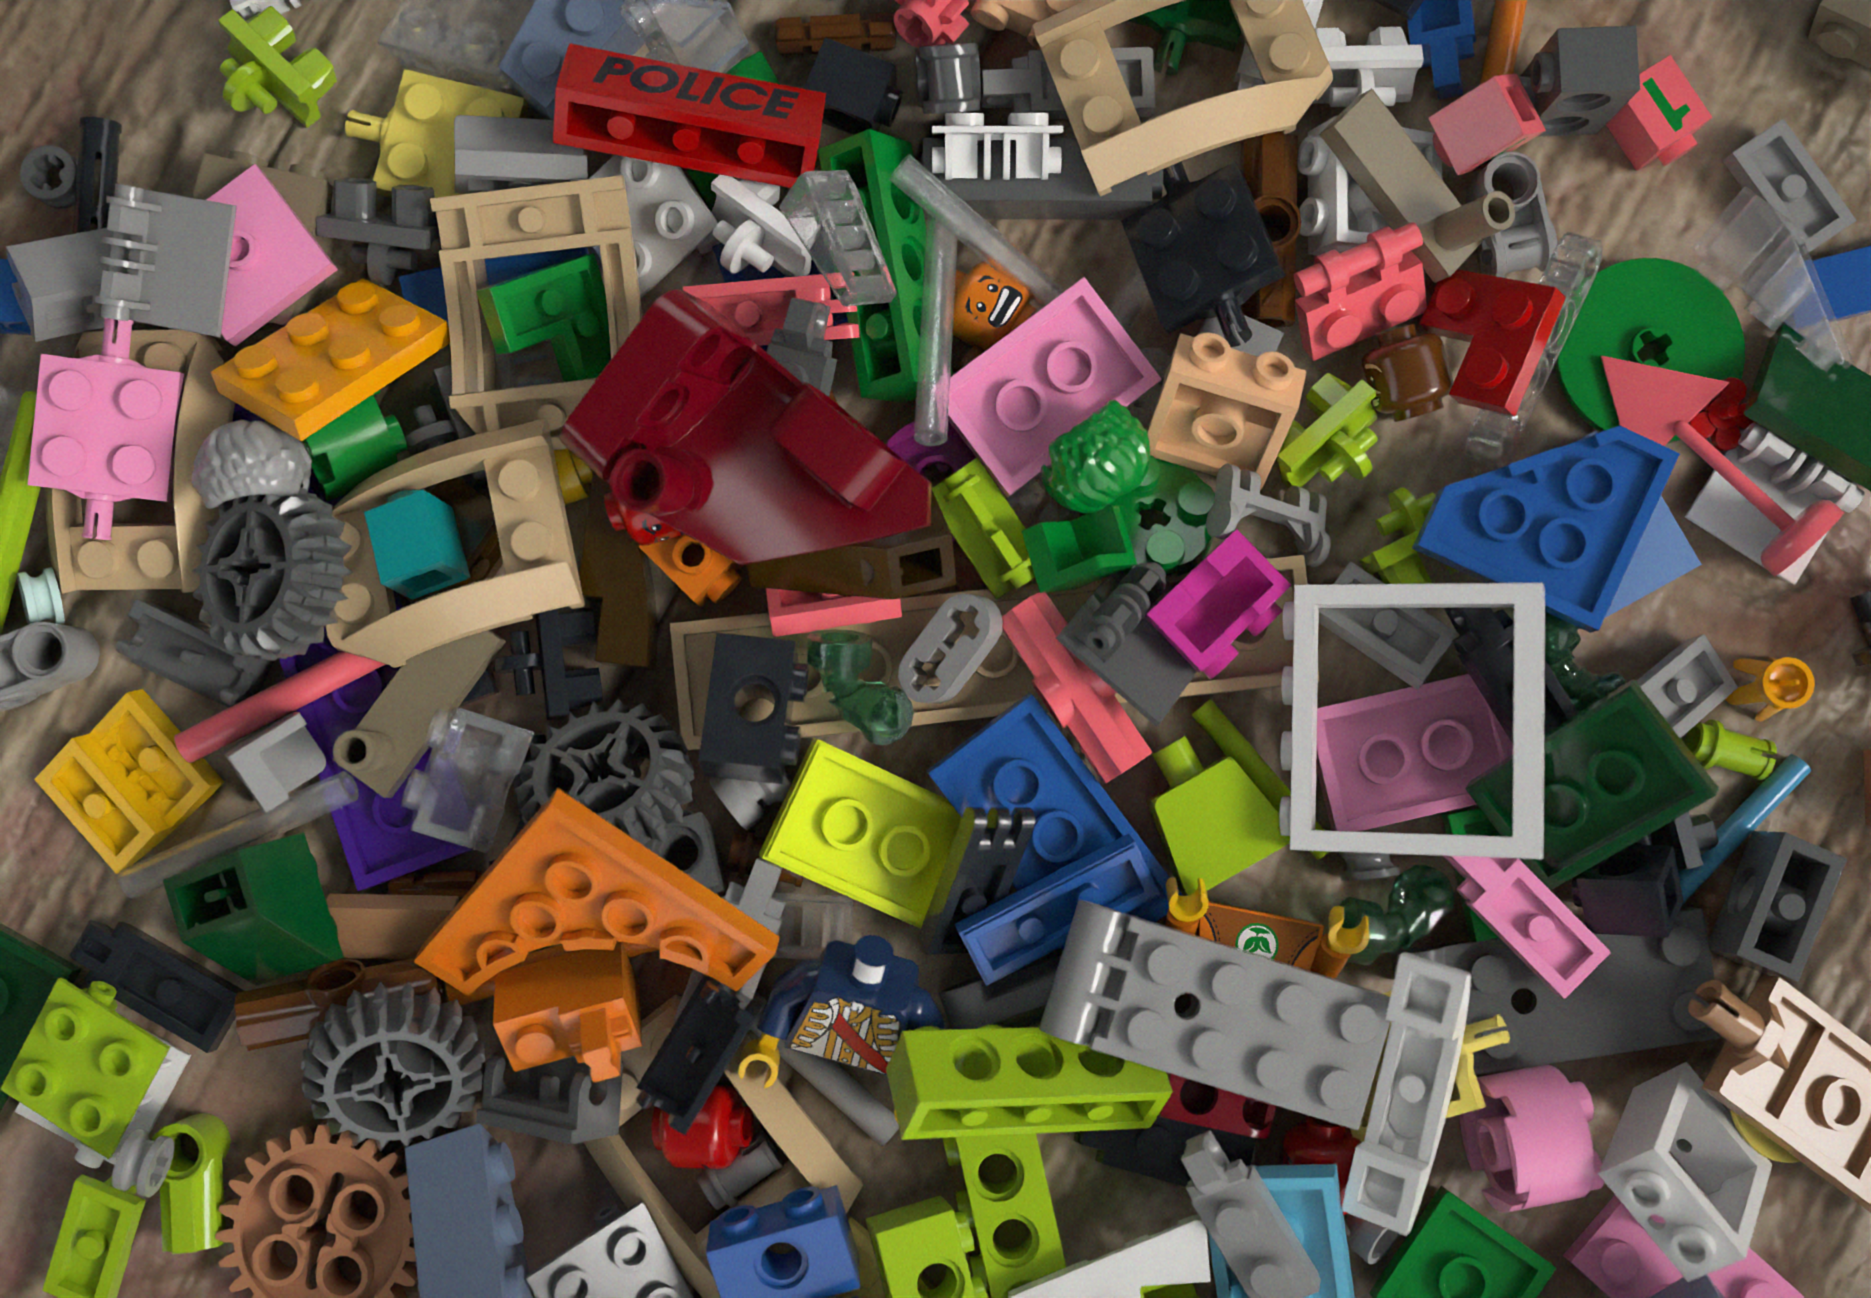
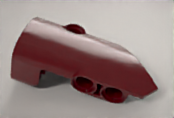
M673 289L666 292L652 304L570 414L560 434L561 443L611 486L613 496L620 505L632 511L649 514L742 565L862 543L931 525L932 483L829 396L808 382L802 383L709 303L681 289ZM657 469L660 476V485L656 494L649 498L646 490L647 480L650 474Z

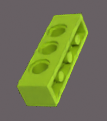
M986 1025L977 1029L941 1030L937 1027L928 1026L913 1031H903L886 1068L902 1140L1150 1128L1171 1096L1172 1089L1165 1071L1093 1050L1089 1046L1060 1039L1039 1029L1040 1026L1034 1028H1002L998 1025Z
M1036 1133L943 1138L949 1166L962 1164L967 1189L956 1191L958 1209L964 1212L970 1230L976 1229L982 1254L970 1256L973 1276L979 1275L981 1277L987 1295L991 1294L992 1298H1008V1291L1066 1268ZM992 1154H1003L1011 1158L1015 1163V1170L1012 1176L1002 1183H990L983 1179L978 1169L986 1157ZM1016 1219L1025 1223L1030 1229L1027 1239L1017 1247L1000 1245L994 1239L993 1234L997 1226L1003 1221Z
M941 1195L866 1218L885 1298H988L981 1277L979 1275L970 1276L965 1253L974 1250V1242L967 1218L963 1211L954 1213V1209ZM934 1263L946 1265L945 1278L938 1287L927 1291L917 1288L918 1277L925 1267Z

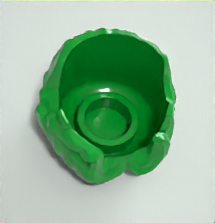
M1110 399L1087 419L1053 440L1048 446L1052 465L1050 468H1047L1045 464L1041 467L1043 485L1048 494L1058 504L1069 510L1081 513H1095L1112 504L1116 498L1136 489L1143 482L1148 473L1150 461L1148 433L1138 418L1133 417L1125 406L1116 400Z

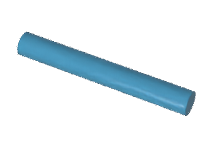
M1790 754L1716 830L1719 843L1716 847L1701 854L1703 865L1687 870H1678L1683 895L1682 905L1811 772L1810 767L1801 758Z

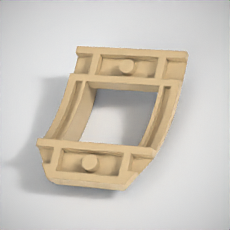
M1084 0L1033 24L1032 28L1100 197L1112 192V186L1141 173L1147 172L1150 175L1193 156L1247 138L1282 130L1284 134L1297 130L1296 124L1315 99L1316 102L1320 99L1333 81L1330 64L1303 1L1229 0L1263 85L1211 97L1173 110L1142 124L1104 30L1144 13L1185 0Z
M619 175L430 198L432 212H436L442 251H439L448 313L452 365V395L449 396L450 408L455 409L476 435L546 419L549 425L553 450L566 449L567 447L561 443L560 439L562 427L597 378L496 390L495 349L476 290L489 286L485 259L600 246L612 359L642 319L636 257L624 176Z
M179 329L132 330L129 359L147 368L184 374L183 397L179 413L174 457L175 523H113L111 527V540L82 537L84 524L81 498L65 489L45 487V513L51 567L55 573L61 594L75 590L182 589V593L194 592L200 586V576L192 572L201 563L202 552L197 547V544L206 543L209 536L206 521L217 520L220 517L219 506L213 509L206 508L198 489L192 485V472L195 469L194 460L201 445L212 431L233 421L235 402L218 393L211 375V371L225 363L218 351H223L214 336ZM104 331L83 332L71 358L79 359L92 355H101Z
M546 419L470 436L413 455L358 483L332 507L334 518L345 523L344 530L340 536L341 540L352 546L343 558L344 566L353 572L343 578L341 588L348 599L336 603L334 610L338 623L326 625L327 636L331 644L340 651L359 657L363 656L396 668L406 665L405 660L432 648L476 633L533 619V614L569 606L571 609L585 606L549 425ZM485 470L505 575L462 586L416 602L397 611L393 590L382 585L380 582L364 512L386 504L387 499L397 492L412 489L420 490L449 479Z
M674 995L641 1021V1047L621 1052L623 1071L619 1127L642 1109L636 1101L641 1090L636 1087L675 1024L673 1020L682 996ZM746 1034L724 1073L790 1160L784 1164L783 1168L776 1170L738 1200V1204L734 1207L752 1205L758 1208L782 1201L786 1195L803 1187L814 1186L821 1190L837 1185L847 1214L863 1186L861 1178L855 1171L852 1172L834 1151L830 1141L810 1119L778 1077L772 1086L763 1088L765 1076L769 1068L768 1063L762 1060L750 1062L746 1066L743 1079H740L738 1071L742 1050L751 1041ZM620 1135L584 1141L590 1154L629 1209L641 1200L644 1202L683 1277L702 1298H720L706 1255L710 1224L695 1235L654 1185ZM778 1242L768 1246L771 1251L778 1254H786L794 1247L785 1242Z

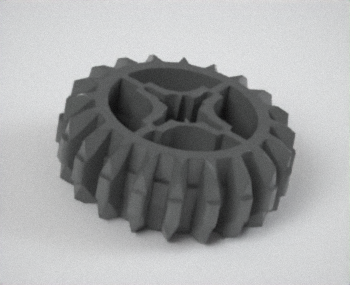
M301 487L297 496L257 494L238 497L234 501L221 503L219 505L220 519L206 521L209 536L206 543L197 544V547L202 552L201 563L192 570V572L200 576V586L195 590L192 597L204 602L199 613V620L211 625V639L221 641L225 645L226 650L236 652L240 656L276 661L277 658L287 659V657L294 655H305L311 643L323 642L324 626L338 623L334 610L336 603L348 599L341 590L343 578L353 573L344 566L343 560L352 547L340 538L345 523L334 518L331 504L323 502L316 494L309 493L307 489Z
M618 699L609 711L605 712L602 707L593 702L589 714L579 717L569 711L568 724L561 729L546 725L548 741L545 744L529 745L530 757L533 761L518 766L521 774L520 779L523 784L515 789L518 794V802L522 807L520 811L523 814L522 820L525 825L557 788L566 793L568 788L572 787L568 793L570 797L642 845L651 839L667 843V831L664 826L666 824L683 823V810L680 805L693 801L692 788L689 782L695 779L693 775L694 767L686 754L688 748L682 736L676 734L670 722L664 719L662 714L653 716L652 712L646 709L642 703L630 711L629 707ZM645 759H649V771L643 781L639 779L642 775L640 766Z
M409 980L401 989V993H389L380 981L374 990V997L367 998L354 989L347 1000V1007L331 1003L329 1011L325 1013V1021L315 1022V1026L309 1035L307 1049L303 1050L301 1069L304 1070L302 1078L304 1098L311 1100L310 1107L313 1110L314 1119L327 1118V1125L331 1135L350 1130L349 1137L354 1147L366 1138L375 1139L380 1152L388 1141L400 1140L405 1147H409L416 1136L422 1135L428 1140L436 1138L440 1132V1126L457 1129L462 1112L473 1111L474 1103L477 1100V1091L481 1090L484 1083L485 1065L482 1062L485 1061V1045L481 1040V1036H478V1027L474 1022L473 1016H462V1008L459 1006L457 999L440 1004V995L436 987H433L423 996L414 995V989Z

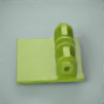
M59 978L0 1090L109 1159L113 1156L171 1047L115 1012L118 1006L114 999L117 991L110 984L94 981L89 988L79 989L64 978Z

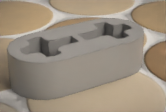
M958 594L950 597L942 604L906 652L899 665L898 678L900 686L907 697L920 703L940 704L950 701L960 692L995 646L1002 633L1003 620L996 604L984 596L972 594ZM978 611L979 613L974 620V623L980 629L978 635H963L955 643L965 628L964 622L960 619L962 612L976 613ZM943 659L935 672L941 680L939 686H924L927 674L922 669L923 664L938 663Z

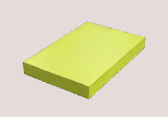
M813 737L759 852V856L762 859L921 929L962 817L948 799Z

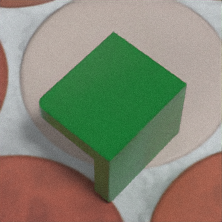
M1107 505L1095 513H1087L1071 521L1041 522L1021 531L1040 593L1076 590L1138 564L1118 505Z

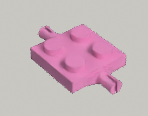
M104 317L101 355L77 359L41 354L28 485L65 489L80 498H86L82 537L111 540L114 502L133 498L171 502L176 434L182 401L184 374L147 368L129 359L132 324H134V321Z

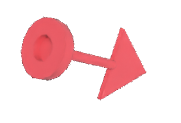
M1600 356L1620 426L1663 446L1677 435L1781 530L1767 544L1760 556L1762 565L1774 577L1807 552L1844 514V511L1832 501L1821 499L1808 506L1793 519L1688 424L1730 382Z

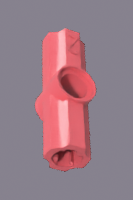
M1038 592L1030 596L1002 616V630L1034 677L1031 683L1060 727L1063 729L1065 727L1068 728L1080 746L1081 752L1086 756L1097 776H1100L1104 784L1153 753L1114 696L1117 692L1056 639L1068 623L1046 592Z

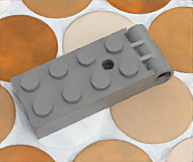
M1079 899L1039 1029L1060 1039L1089 1046L1093 1050L1359 1130L1390 1025V1021L1385 1019L1390 997L1371 989ZM1182 993H1190V1007L1184 1013L1176 1014L1174 1011L1176 998Z

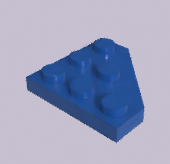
M1617 426L1559 448L1556 447L1510 463L1476 477L1455 482L1438 491L1412 549L1484 583H1543L1545 588V612L1589 633L1599 631L1680 453L1625 427Z

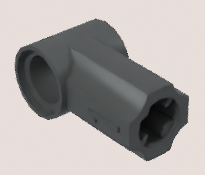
M1059 955L1030 963L987 986L982 977L978 976L940 991L939 996L951 1030L977 1029L986 1025H998L1002 1028H1026L1040 1023L1060 963Z

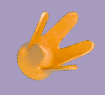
M1769 657L1768 660L1771 662L1747 658L1734 660L1733 668L1754 675L1756 679L1752 683L1738 687L1725 700L1732 705L1765 702L1767 705L1755 715L1756 721L1759 722L1770 718L1784 708L1800 707L1811 698L1815 686L1813 673L1804 662L1793 657H1783L1780 659Z

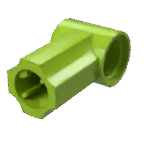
M198 1113L163 1127L152 1138L155 1141L159 1136L164 1135L174 1140L172 1162L166 1178L160 1186L162 1251L172 1252V1254L197 1252L219 1247L226 1243L215 1239V1234L226 1228L225 1215L218 1210L219 1206L224 1203L222 1162L230 1150L231 1138L227 1126L220 1118L213 1114ZM184 1133L192 1136L198 1144L199 1156L196 1162L188 1159L182 1152L181 1139Z

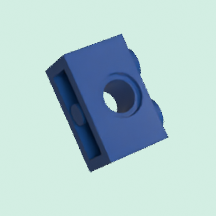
M837 1185L821 1190L814 1186L803 1187L789 1193L782 1201L758 1208L752 1205L737 1206L721 1214L718 1219L710 1221L706 1255L720 1298H827L860 1288L859 1253ZM778 1242H785L795 1246L797 1249L791 1253L778 1254L771 1251L768 1246Z

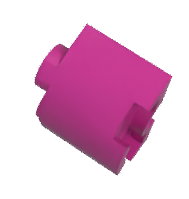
M1236 529L1144 617L1198 673L1203 671L1211 680L1239 654L1231 643L1245 629L1256 637L1281 614L1283 610L1275 601L1292 585Z

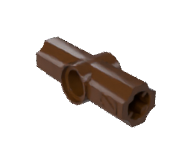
M1283 130L1241 140V171L1244 174L1262 220L1273 222L1281 231L1282 239L1272 243L1286 276L1257 290L1240 307L1245 316L1275 329L1291 327L1295 323V282L1293 275L1296 273V237L1300 232L1302 223L1300 211L1297 208L1298 136L1289 133L1284 134Z
M415 958L366 968L358 960L338 959L315 968L304 980L237 992L234 1003L236 1030L241 1046H246L248 1051L309 1039L315 1022L325 1021V1013L329 1011L331 1003L347 1007V1000L354 989L367 998L374 997V990L381 981L389 993H401V989L409 980L414 989V995L423 996L433 987H436L440 995V1004L446 1003L444 981L414 963Z

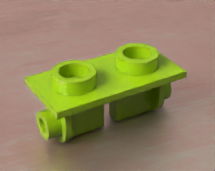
M978 457L932 488L952 536L996 600L1013 588L1018 589L1035 577L1021 533L1026 528Z

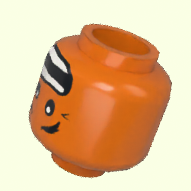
M987 261L976 264L968 274L957 269L949 279L939 299L940 303L948 307L944 318L946 330L972 347L976 344L985 351L1036 313L1037 308L1030 305L1032 293L1026 283Z

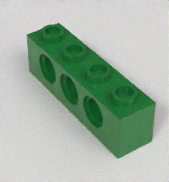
M868 129L819 148L818 154L839 273L854 272L855 285L843 288L842 291L844 299L856 298L857 311L846 312L848 323L859 324L860 337L851 338L861 398L904 403L930 395L934 389L952 377L953 374L912 144Z

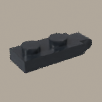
M90 920L69 954L73 960L90 969L85 977V981L91 985L94 981L110 984L117 991L115 1000L206 1053L216 1051L236 1018L234 1003L237 992L244 991L135 926L121 921L112 929L101 922Z
M1158 1115L1150 1128L1075 1132L1074 1141L1098 1149L1095 1160L1099 1163L1186 1187L1188 1185L1187 1182L1192 1180L1181 1160L1182 1155L1185 1154L1187 1140L1210 1130L1230 1163L1241 1159L1246 1166H1250L1257 1138L1167 1119Z

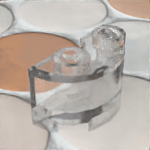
M454 707L451 712L437 708L429 724L424 742L425 746L433 748L425 771L417 769L412 771L402 798L401 806L414 810L411 831L488 853L504 813V805L509 787L514 777L519 774L534 732L459 707Z

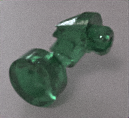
M1545 612V660L1578 713L1626 684L1623 675L1617 671H1610L1605 675L1599 676L1598 673H1590L1584 665L1577 666L1572 660L1575 658L1572 652L1581 641L1577 626Z
M839 629L820 630L809 633L807 635V663L820 674L825 693L831 692L834 695L828 702L838 709L839 715L860 729L864 738L873 744L884 746L902 738L911 727L914 715L912 702L905 692L898 686L890 687L880 681L865 682L862 679L858 680V674L872 664V636L859 631Z
M1425 864L1410 867L1395 878L1392 890L1388 895V911L1385 914L1378 902L1354 897L1345 898L1339 905L1344 907L1342 928L1353 929L1359 926L1364 915L1369 918L1368 945L1364 950L1351 954L1347 962L1365 966L1370 965L1381 953L1398 951L1400 946L1407 949L1416 939H1421L1428 934L1439 918L1450 913L1454 907L1455 896L1449 878L1443 872Z

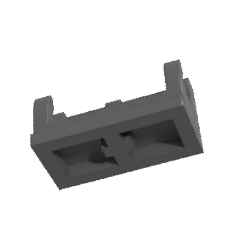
M135 599L128 613V616L133 621L140 624L138 631L130 641L122 639L116 644L117 652L132 659L131 662L228 708L259 693L275 662L240 656L236 652L228 651L221 641L210 638V627L165 606Z
M492 1055L487 1062L484 1072L482 1109H477L476 1123L569 1144L619 1135L623 1061H621L620 1076L595 1083L590 1076V1066L585 1064V1062L578 1064L576 1057L572 1056L517 1072L513 1071L510 1081L504 1084L505 1059L501 1056Z

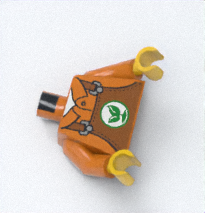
M1176 877L1167 879L1165 884L1169 905L1165 926L1335 979L1350 955L1364 950L1369 942L1368 916L1364 915L1359 926L1353 929L1342 928L1341 926L1344 921V907L1334 906L1330 910L1328 933L1323 935L1324 925L1312 921L1208 901L1205 882L1202 878L1197 880V890L1188 896L1178 895Z

